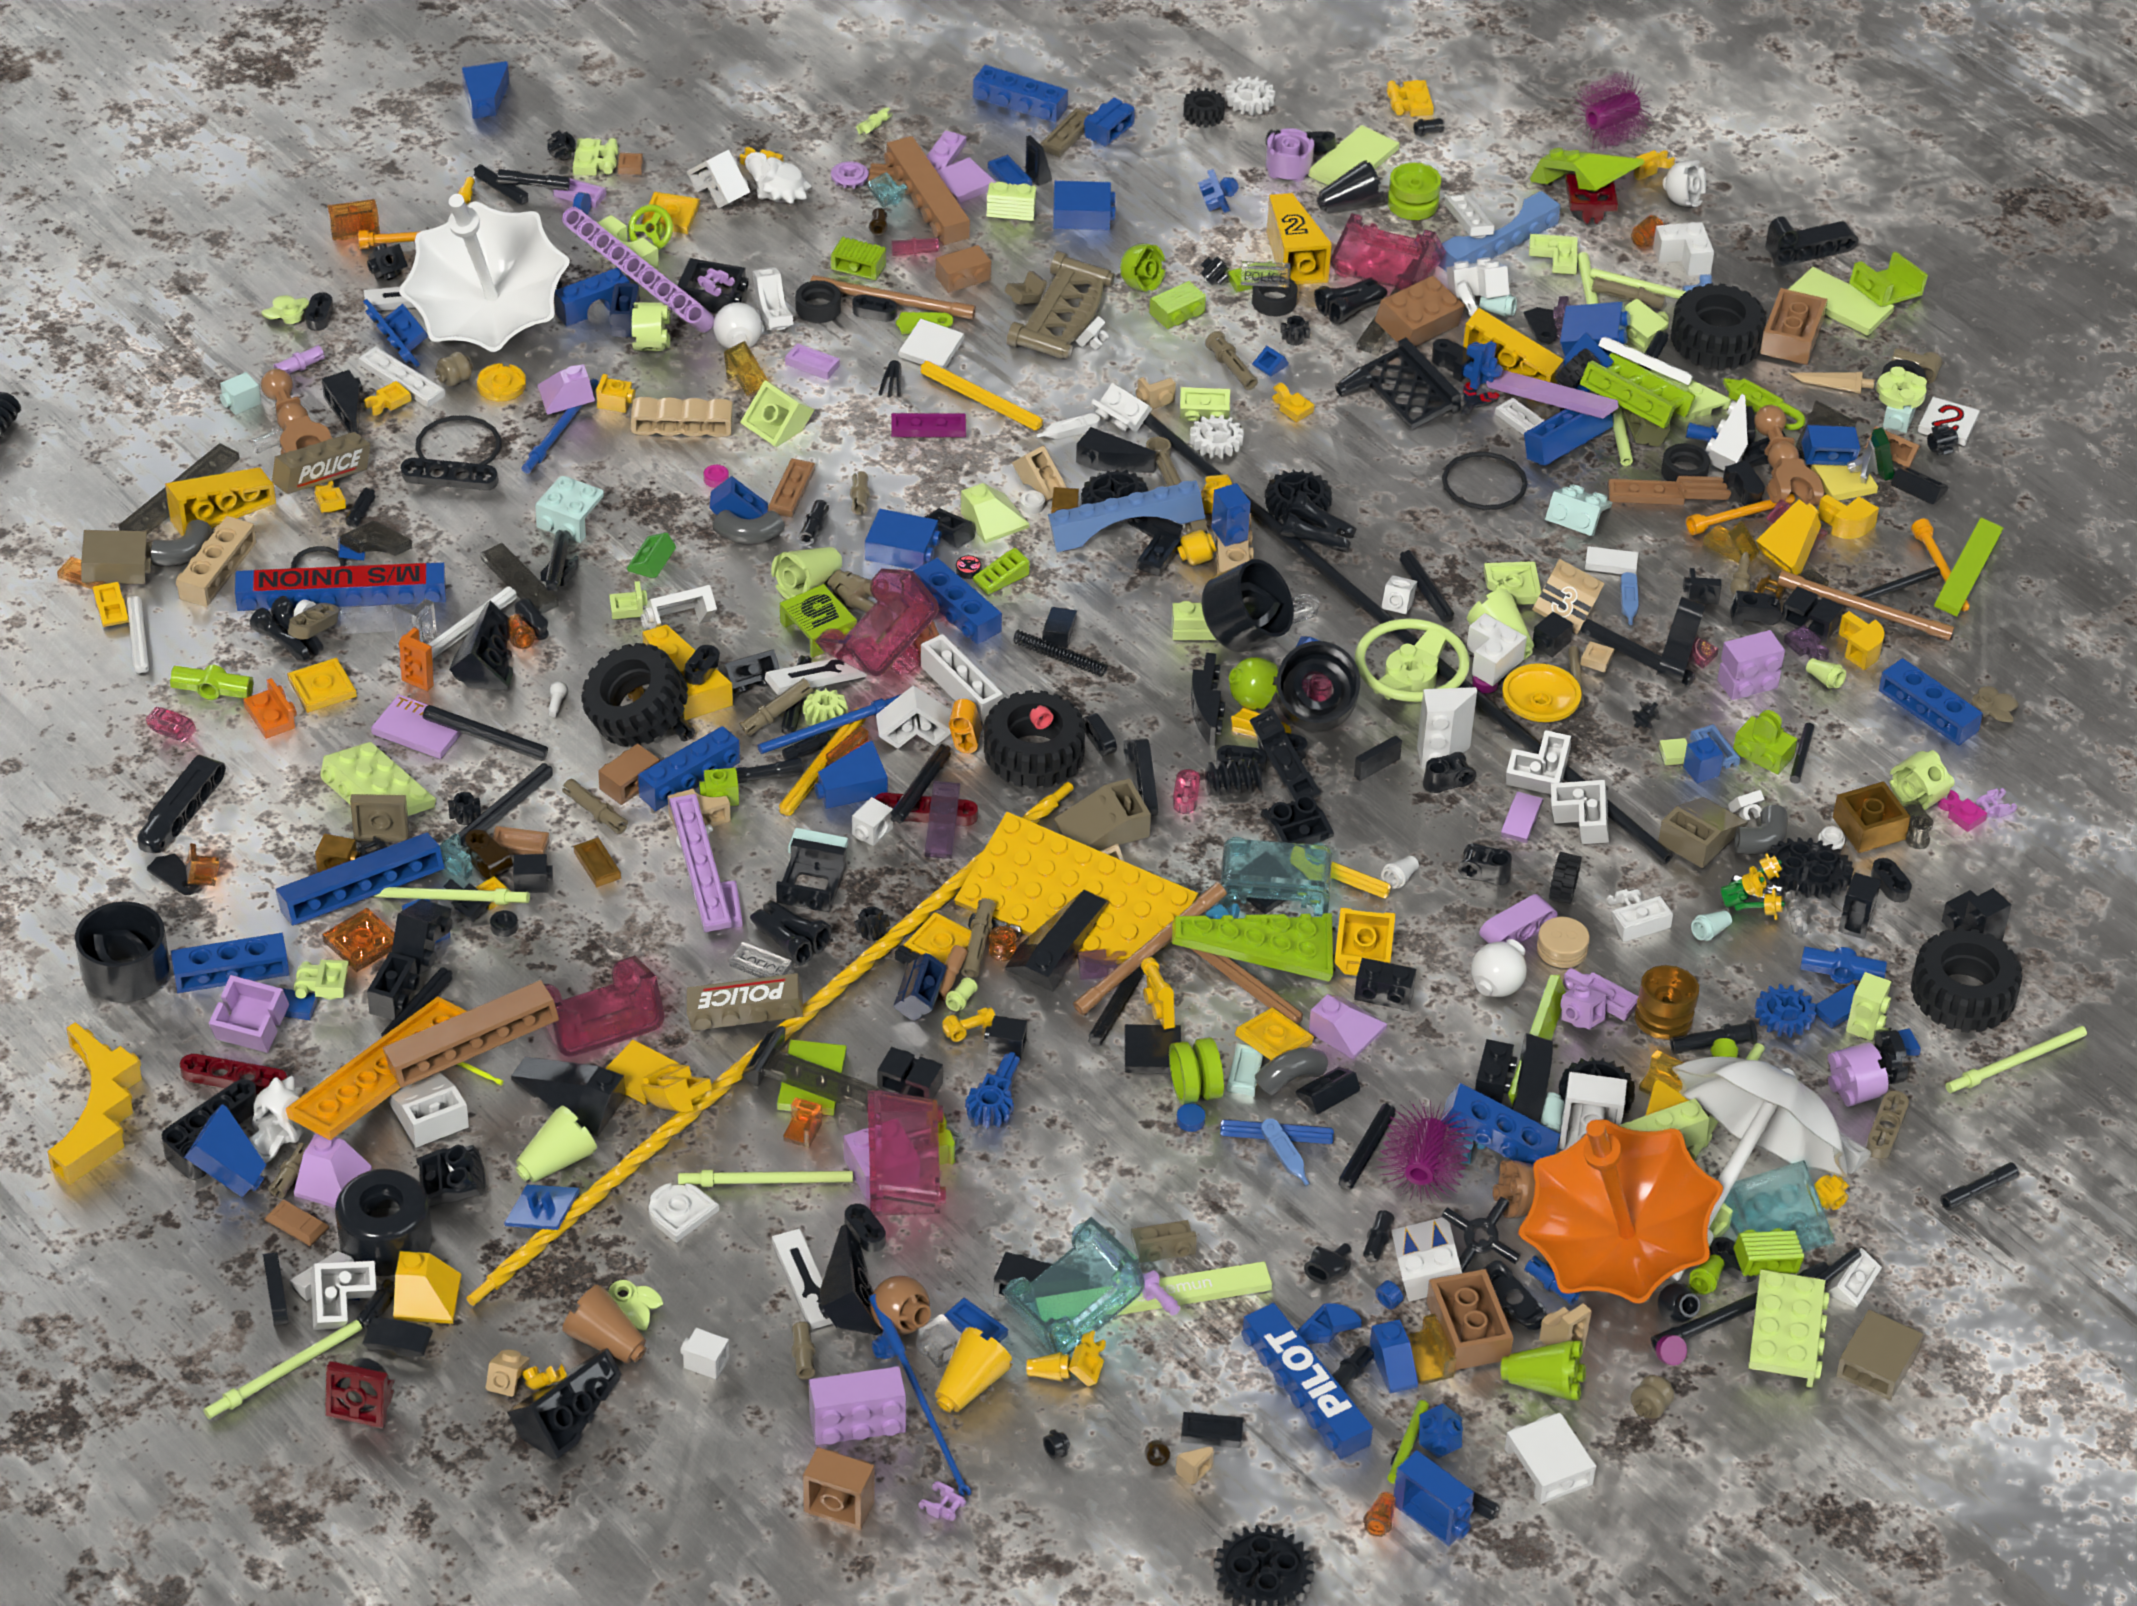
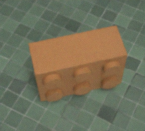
M1433 275L1382 299L1374 321L1397 343L1406 337L1414 346H1417L1457 327L1465 305Z
M1780 288L1763 333L1760 354L1808 365L1824 321L1828 299Z
M1486 1269L1429 1279L1426 1302L1453 1371L1501 1362L1503 1356L1511 1354L1513 1335Z

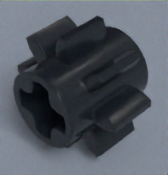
M558 130L551 134V138L547 139V150L555 159L562 158L564 161L572 157L571 153L576 151L575 139L567 131L561 133Z
M1209 256L1201 264L1204 269L1200 274L1211 285H1214L1216 282L1221 285L1229 276L1226 273L1229 269L1228 265L1218 256L1213 260Z
M1297 315L1288 317L1287 323H1281L1280 333H1282V340H1286L1292 346L1303 344L1304 338H1310L1309 322H1305L1303 317Z
M1948 424L1932 427L1933 433L1927 436L1929 449L1933 452L1936 451L1937 455L1953 453V447L1958 444L1956 431L1953 428L1949 429Z
M470 792L457 793L454 796V800H448L449 819H455L459 825H468L481 814L480 798L474 799Z
M875 906L866 907L861 910L860 914H858L859 920L854 921L856 932L861 933L862 938L869 941L881 939L887 933L886 928L890 927L888 914H884L883 909Z

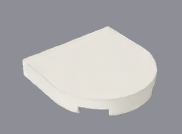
M669 1183L659 1187L652 1193L648 1206L651 1222L675 1243L719 1211V1204L699 1188L685 1183V1185H671Z

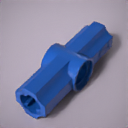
M1804 946L1800 970L1830 975L1834 982L1847 984L1852 982L1853 979L1861 981L1865 972L1884 979L1887 961L1859 957L1854 950L1848 947H1840L1832 952Z

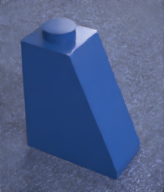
M508 62L462 67L463 87L472 118L496 116L509 85Z
M873 741L866 742L818 772V783L815 784L817 799H822L826 809L866 801L871 797L875 798L880 793L888 792V777Z
M222 1104L210 1116L184 1158L240 1197H243L250 1189L255 1191L264 1179L260 1174L264 1170L266 1163L228 1108Z

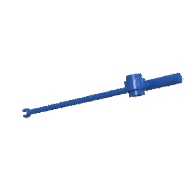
M874 1294L869 1300L883 1328L882 1336H878L872 1342L873 1353L876 1358L883 1360L898 1356L958 1484L959 1496L964 1497L963 1490L970 1496L971 1489L962 1479L905 1355L906 1349L894 1323L879 1310L876 1305V1294Z

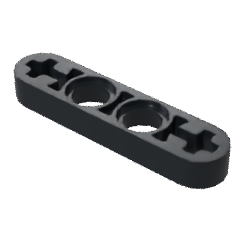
M408 458L400 466L403 479L413 484L486 491L494 489L499 482L496 468L486 464ZM412 468H416V470H414L413 473L408 472L411 471ZM434 469H442L444 471L439 477L430 475ZM460 471L469 473L465 479H457L455 475ZM486 475H490V476H491V477H488V480H483V478H485Z

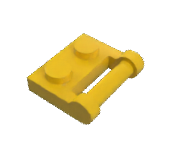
M1148 957L1141 963V969L1147 975V988L1143 989L1145 1002L1147 1005H1151L1154 1019H1159L1164 1029L1174 1028L1173 989L1168 983H1165L1159 972L1157 961L1152 957Z

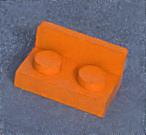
M413 627L399 641L402 681L428 692L434 686L432 646L421 642L419 629Z
M272 678L266 680L268 690L243 699L244 707L265 739L294 729V717L297 716L294 704L286 700L282 686H277Z

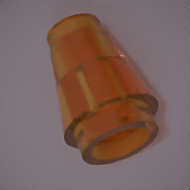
M515 614L509 617L508 627L511 644L518 649L529 648L535 639L534 630L522 616Z
M1387 1492L1380 1493L1363 1517L1365 1530L1374 1537H1383L1393 1528L1396 1499L1392 1494Z

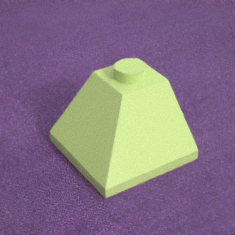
M764 380L740 423L773 446L778 447L803 431L815 409L783 389Z
M984 483L961 491V514L966 520L972 522L974 531L984 543L1029 528L1027 520L1004 493Z

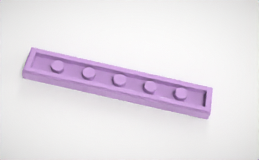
M1505 370L1502 371L1501 376L1494 377L1493 382L1487 381V387L1490 389L1602 419L1618 408V400Z
M696 794L669 798V805L704 932L731 928L730 915Z

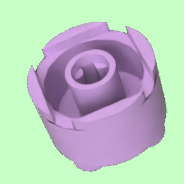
M1292 128L1281 129V133L1276 135L1275 132L1272 133L1267 140L1266 168L1268 175L1272 178L1290 179L1296 182L1303 181L1305 176L1309 174V169L1313 163V139L1311 138L1310 140L1304 131Z
M1866 1042L1828 1054L1832 1075L1828 1077L1829 1087L1832 1092L1839 1093L1847 1107L1878 1098L1886 1094L1888 1090L1886 1068L1880 1069L1877 1060L1882 1059L1876 1047L1870 1042Z

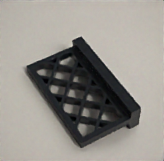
M1406 337L1398 341V348L1362 366L1367 368L1369 372L1372 370L1381 371L1380 376H1372L1373 384L1370 387L1411 430L1449 410L1453 414L1461 411L1460 392ZM1397 357L1401 361V366L1388 364ZM1386 371L1399 372L1397 378L1385 377ZM1403 373H1411L1415 375V378L1404 379L1402 375ZM1382 384L1395 385L1394 390H1385L1382 388ZM1399 385L1412 386L1411 392L1398 391ZM1416 387L1427 388L1428 394L1415 392ZM1406 398L1408 403L1398 404L1395 402V399ZM1413 399L1426 400L1424 406L1412 405ZM1430 401L1442 403L1438 407H1429ZM1409 412L1422 413L1421 416L1414 420L1408 416Z

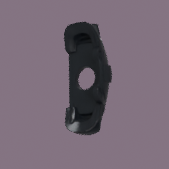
M1496 1260L1484 1267L1483 1269L1487 1271L1503 1313L1529 1330L1540 1329L1541 1322L1547 1315L1544 1305L1541 1302H1537L1503 1262ZM1511 1292H1519L1523 1295V1300L1518 1304H1510L1507 1302L1506 1296Z

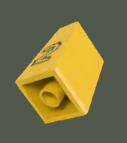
M1293 193L1269 195L1266 233L1279 273H1286L1282 275L1292 279L1296 285L1327 283L1329 281L1332 246L1330 240Z

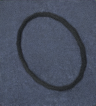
M452 415L437 419L425 426L416 438L415 451L419 458L426 459L420 447L421 439L427 431L438 424L452 420H468L484 425L492 431L496 438L494 451L490 457L479 464L487 465L492 462L501 447V437L496 428L484 419L469 415Z
M1486 451L1469 452L1455 457L1445 466L1442 475L1444 489L1454 500L1467 507L1480 510L1502 509L1515 504L1524 496L1528 485L1525 472L1515 461L1501 454ZM1486 456L1500 459L1512 465L1520 474L1523 484L1520 493L1512 500L1495 505H1481L1468 502L1451 490L1447 481L1449 470L1457 462L1464 459Z

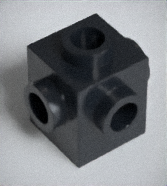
M386 243L372 248L374 252L367 256L368 269L371 274H374L376 279L384 277V280L398 276L397 271L403 270L408 266L400 243L387 247Z

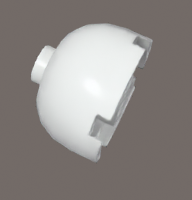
M1680 161L1671 167L1664 178V189L1670 200L1678 206L1698 207L1702 203V200L1698 199L1700 194H1705L1706 175L1704 167H1699L1698 165L1701 163L1700 161Z

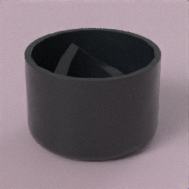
M1252 559L1212 577L1206 583L1202 593V612L1207 627L1214 638L1229 650L1235 652L1248 651L1283 636L1292 626L1294 605L1290 590L1281 574L1266 561Z
M1311 641L1297 646L1283 659L1277 674L1276 700L1283 715L1295 726L1308 731H1327L1346 721L1356 706L1360 691L1359 670L1350 654L1340 646L1326 641ZM1314 674L1323 675L1331 681L1333 694L1325 701H1314L1305 693L1302 687L1303 681L1308 676Z
M113 902L92 910L78 924L75 931V944L81 977L86 988L95 996L116 1003L133 1002L153 994L166 981L170 969V959L164 923L158 913L150 907L136 902ZM121 959H135L133 961L126 963L118 962V960Z
M394 1169L371 1170L350 1180L338 1194L335 1204V1215L340 1251L351 1256L354 1262L374 1261L375 1276L396 1275L400 1251L429 1252L432 1245L429 1200L424 1187L413 1176ZM379 1208L400 1209L395 1214L384 1218L370 1216L373 1210Z

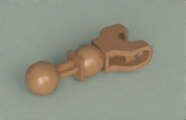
M272 369L264 374L261 380L262 392L269 399L277 401L275 403L277 422L284 431L279 439L282 448L281 454L332 439L329 429L325 425L311 421L307 410L301 405L299 397L291 398L290 393L293 389V381L286 371Z
M1775 405L1763 406L1757 411L1754 423L1758 432L1768 436L1770 439L1764 451L1765 455L1768 456L1770 466L1773 468L1771 472L1772 479L1766 487L1770 500L1773 503L1784 504L1789 494L1793 493L1800 497L1806 505L1810 503L1814 507H1818L1820 499L1824 496V488L1820 477L1804 464L1803 459H1799L1798 449L1794 446V438L1783 436L1782 431L1786 425V416L1783 410Z

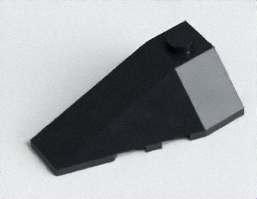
M491 600L487 602L458 649L449 670L458 681H462L467 687L506 690L509 688L513 676V668L509 666L508 662L512 657V651L507 649V641L510 640L509 617Z
M1086 890L1080 892L1018 945L1005 969L1054 992L1107 906L1108 900Z
M524 1057L511 1075V1080L533 1097H539L547 1104L548 1109L553 1113L562 1105L568 1108L578 1118L576 1122L580 1127L583 1128L585 1126L589 1133L596 1137L600 1135L625 1099L624 1075L600 1066Z
M844 1224L840 1227L820 1288L821 1302L818 1303L823 1317L825 1319L830 1318L836 1328L879 1335L882 1333V1329L876 1324L871 1314L869 1296L873 1295V1288L865 1275V1272L868 1270L861 1245L847 1224Z
M606 1348L568 1371L567 1378L541 1388L507 1413L522 1440L551 1459L556 1460L578 1444L582 1438L580 1434L586 1425L592 1422L595 1417L594 1412L601 1401L606 1400L622 1374L609 1349Z

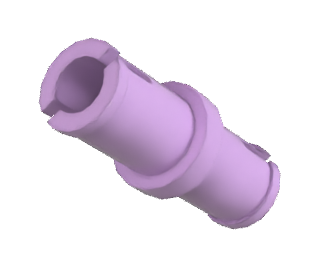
M316 345L304 352L293 353L292 357L273 364V367L284 370L288 374L297 370L301 372L306 369V366L324 360L325 356L321 347Z

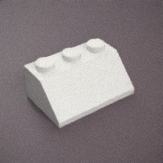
M1476 687L1423 689L1417 741L1421 769L1426 768V762L1431 758H1438L1455 752H1462L1464 754L1470 748L1477 695Z

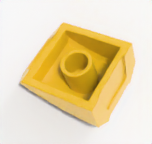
M1340 908L1334 963L1344 974L1357 976L1362 958L1386 963L1391 962L1396 913H1375Z

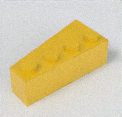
M1480 308L1466 322L1463 347L1467 348L1474 342L1484 345L1492 341L1497 344L1494 358H1497V364L1501 365L1503 370L1554 384L1557 383L1555 377L1563 368L1564 359Z
M260 467L165 483L170 521L181 536L185 534L188 523L193 520H203L211 528H214L221 524L226 516L237 519L276 503L274 484Z
M667 624L643 631V643L646 646L647 644H652L665 651L682 675H684L685 664L696 650ZM717 669L701 685H692L687 682L688 698L686 705H683L685 708L683 712L685 720L733 706L732 682Z

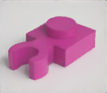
M1950 790L1947 796L1948 800L1943 798L1937 804L1940 809L1949 811L1948 818L1966 832L1986 821L1987 812L1968 798L1961 801L1959 795L1953 790Z

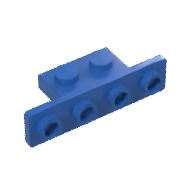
M366 298L363 302L368 307L365 311L374 323L377 320L379 321L376 326L385 336L387 334L390 335L387 340L396 350L399 347L401 348L398 354L406 363L411 361L418 367L420 363L410 351L428 337L426 331L403 303L386 318H383Z

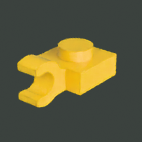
M1653 150L1637 156L1636 158L1644 159V164L1634 169L1633 176L1637 180H1641L1657 174L1658 168L1669 169L1675 164V158L1667 159V150L1659 153Z
M1278 383L1273 387L1278 393L1273 395L1272 399L1280 404L1279 410L1296 423L1314 412L1315 405L1298 392L1291 395L1285 384Z

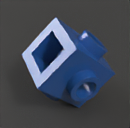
M1442 1403L1419 1415V1444L1424 1449L1431 1452L1437 1458H1441L1462 1447V1417Z

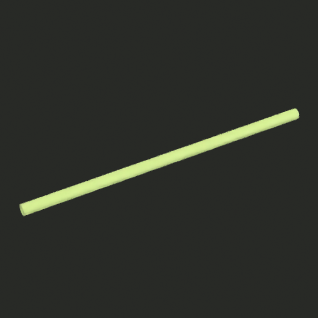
M1581 252L1577 255V261L1586 303L1598 304L1597 292L1591 291L1594 278L1590 277L1592 269L1589 255L1586 252ZM1618 405V408L1612 412L1613 429L1620 462L1623 466H1629L1632 464L1633 459L1622 408Z

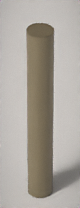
M1572 646L1568 649L1570 671L1581 688V701L1578 707L1581 708L1584 706L1579 649L1576 646Z

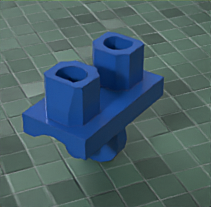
M1214 169L1208 170L1209 178L1198 182L1209 212L1220 207L1223 213L1229 212L1230 209L1225 196H1234L1239 189L1238 182L1234 178L1224 177L1219 183Z
M1490 341L1483 345L1474 342L1467 347L1466 354L1474 359V363L1466 364L1463 376L1471 380V388L1476 390L1479 385L1487 384V381L1493 382L1494 377L1502 375L1503 368L1497 364V358H1494L1496 343Z

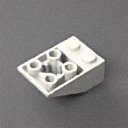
M440 1072L400 1088L386 1098L416 1148L469 1127L467 1104L456 1086Z

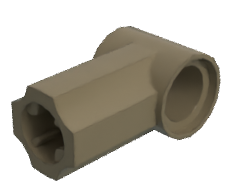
M1896 348L1891 360L1905 359L1917 363L1925 371L1927 384L1935 381L1942 366L1941 357L1934 352L1920 355Z

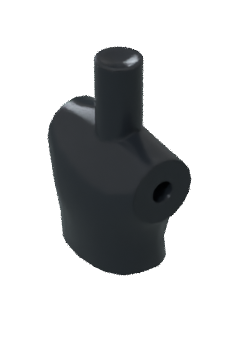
M1343 1243L1334 1251L1317 1246L1312 1252L1311 1259L1304 1265L1307 1277L1316 1283L1325 1285L1334 1279L1345 1276L1351 1266V1261L1345 1258L1352 1251L1350 1245Z

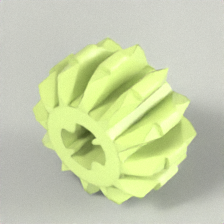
M827 688L824 691L815 689L813 694L807 695L803 705V713L806 723L814 725L848 713V706L846 705L844 695L838 694L837 690L830 692Z

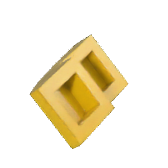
M119 582L92 586L102 626L108 627L129 623Z

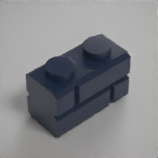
M617 283L614 285L609 314L612 336L632 337V311L635 308L634 302H640L639 285L629 283Z
M924 953L918 959L908 963L898 996L893 1005L894 1008L913 1021L932 1011L947 969L946 966L928 953Z

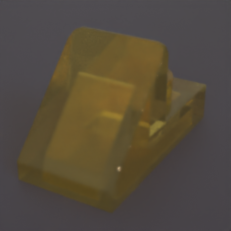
M745 341L724 351L727 379L730 380L736 377L746 396L758 391L764 380L768 381Z
M1742 521L1731 531L1717 525L1703 540L1704 546L1739 563L1744 552H1748L1751 562L1760 551Z

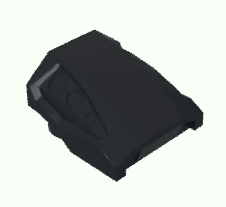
M1300 795L1296 798L1295 802L1291 801L1288 804L1277 802L1269 810L1267 808L1262 809L1260 814L1266 820L1284 851L1307 847L1334 836V832L1324 812L1316 805V801L1311 795Z
M455 1145L450 1149L441 1148L416 1158V1163L419 1165L420 1183L427 1193L429 1207L463 1200L475 1195L482 1196L487 1191L485 1167L480 1153L474 1145L467 1147Z

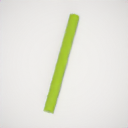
M1424 1400L1417 1402L1387 1479L1392 1484H1395L1397 1468L1408 1459L1418 1435L1419 1415L1428 1410L1429 1404Z

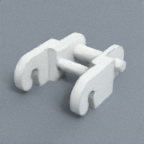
M1627 889L1615 893V898L1609 895L1607 901L1610 905L1617 903L1631 905L1630 901L1635 900L1636 903L1642 901L1640 899L1641 892L1638 889L1627 891Z

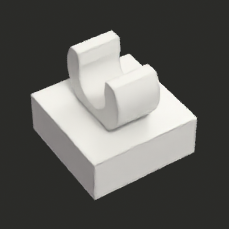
M1098 316L1075 341L1081 347L1089 341L1090 345L1097 350L1109 337L1105 331L1099 330L1105 324V321Z
M1761 790L1735 798L1728 803V806L1732 813L1740 811L1739 817L1748 821L1750 820L1748 810L1753 812L1755 819L1760 817L1762 809L1758 804L1765 799Z

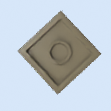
M351 794L353 835L356 841H373V836L384 842H402L409 839L406 795Z

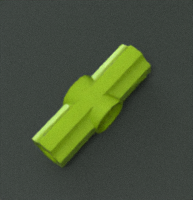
M209 665L205 670L173 666L170 685L171 688L197 691L201 697L214 700L219 695L237 698L250 697L253 693L254 681L253 677L226 673L222 667L217 665Z

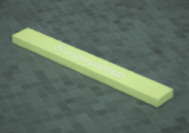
M1265 1261L1159 1278V1286L1169 1296H1172L1178 1305L1272 1290V1282ZM1141 1282L1035 1298V1306L1041 1328L1162 1308L1161 1303L1156 1298L1147 1301L1143 1297Z

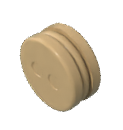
M1551 918L1544 922L1539 929L1537 941L1538 955L1544 962L1557 968L1575 967L1581 964L1587 956L1590 939L1589 932L1581 922L1573 918Z

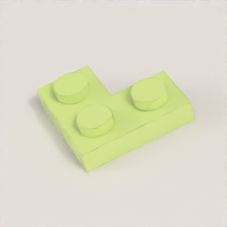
M1530 234L1529 256L1551 257L1552 273L1576 274L1577 237Z

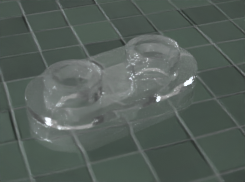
M1300 594L1292 597L1294 605L1292 624L1313 618L1318 614L1319 601L1315 596Z

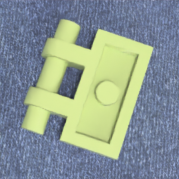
M578 138L573 163V175L597 176V170H603L605 174H611L616 167L617 160L615 156H617L619 149L617 140L610 138L606 145H601V139Z
M320 960L319 965H312L307 961L303 962L297 969V979L293 987L296 997L302 999L310 991H315V997H323L329 1000L343 998L349 971V961Z

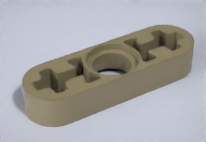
M319 603L291 618L288 634L297 639H309L336 624L340 609L333 604Z
M1889 1091L1883 1097L1866 1144V1148L1871 1151V1157L1885 1159L1891 1155L1909 1105L1908 1097L1900 1091ZM1893 1103L1898 1104L1895 1112L1890 1111ZM1883 1121H1889L1893 1123L1895 1127L1885 1128L1880 1123ZM1880 1137L1885 1139L1882 1146L1877 1145Z

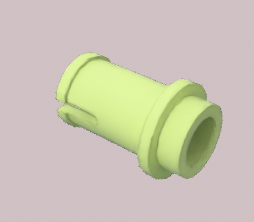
M968 977L963 978L954 991L947 993V1007L952 1011L963 1010L966 1007V1001L978 989L976 982Z

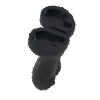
M281 596L274 601L271 613L266 608L257 609L250 618L251 628L280 643L296 660L308 661L310 659L308 650L314 655H318L323 651L324 646L316 635L309 639H297L282 629L284 628L288 631L290 619L293 618L294 605L287 596Z

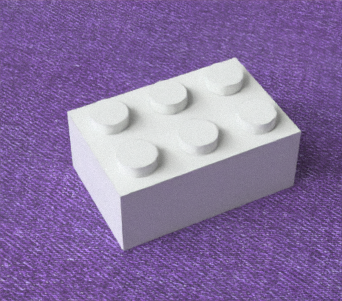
M1569 1072L1558 1153L1569 1148L1586 1135V1126L1592 1120L1604 1119L1618 1126L1621 1125L1627 1080Z

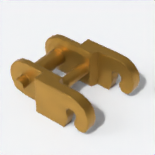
M1768 574L1766 578H1761L1754 592L1763 593L1766 589L1775 592V596L1781 600L1786 588L1777 585L1778 581L1771 579V575ZM1768 584H1771V585L1776 586V587H1778V588L1775 589V588L1769 587Z

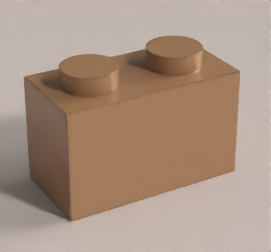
M979 245L936 257L935 277L948 293L991 280V260Z
M637 743L598 770L599 789L617 803L623 805L639 794L638 774L660 762V759Z

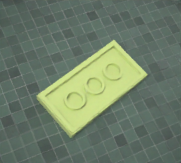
M1361 125L1339 143L1334 150L1315 163L1309 169L1308 176L1329 185L1364 160H1367V163L1370 162L1374 169H1376L1399 150L1400 143Z
M1815 267L1807 271L1788 289L1828 299L1825 311L1826 316L1867 336L1887 319L1894 310V305L1890 304L1880 307L1852 285Z

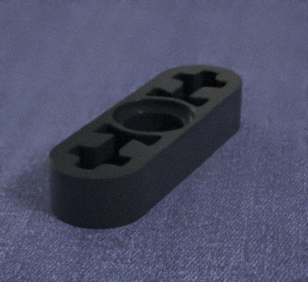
M278 1252L263 1254L273 1324L274 1326L289 1324Z

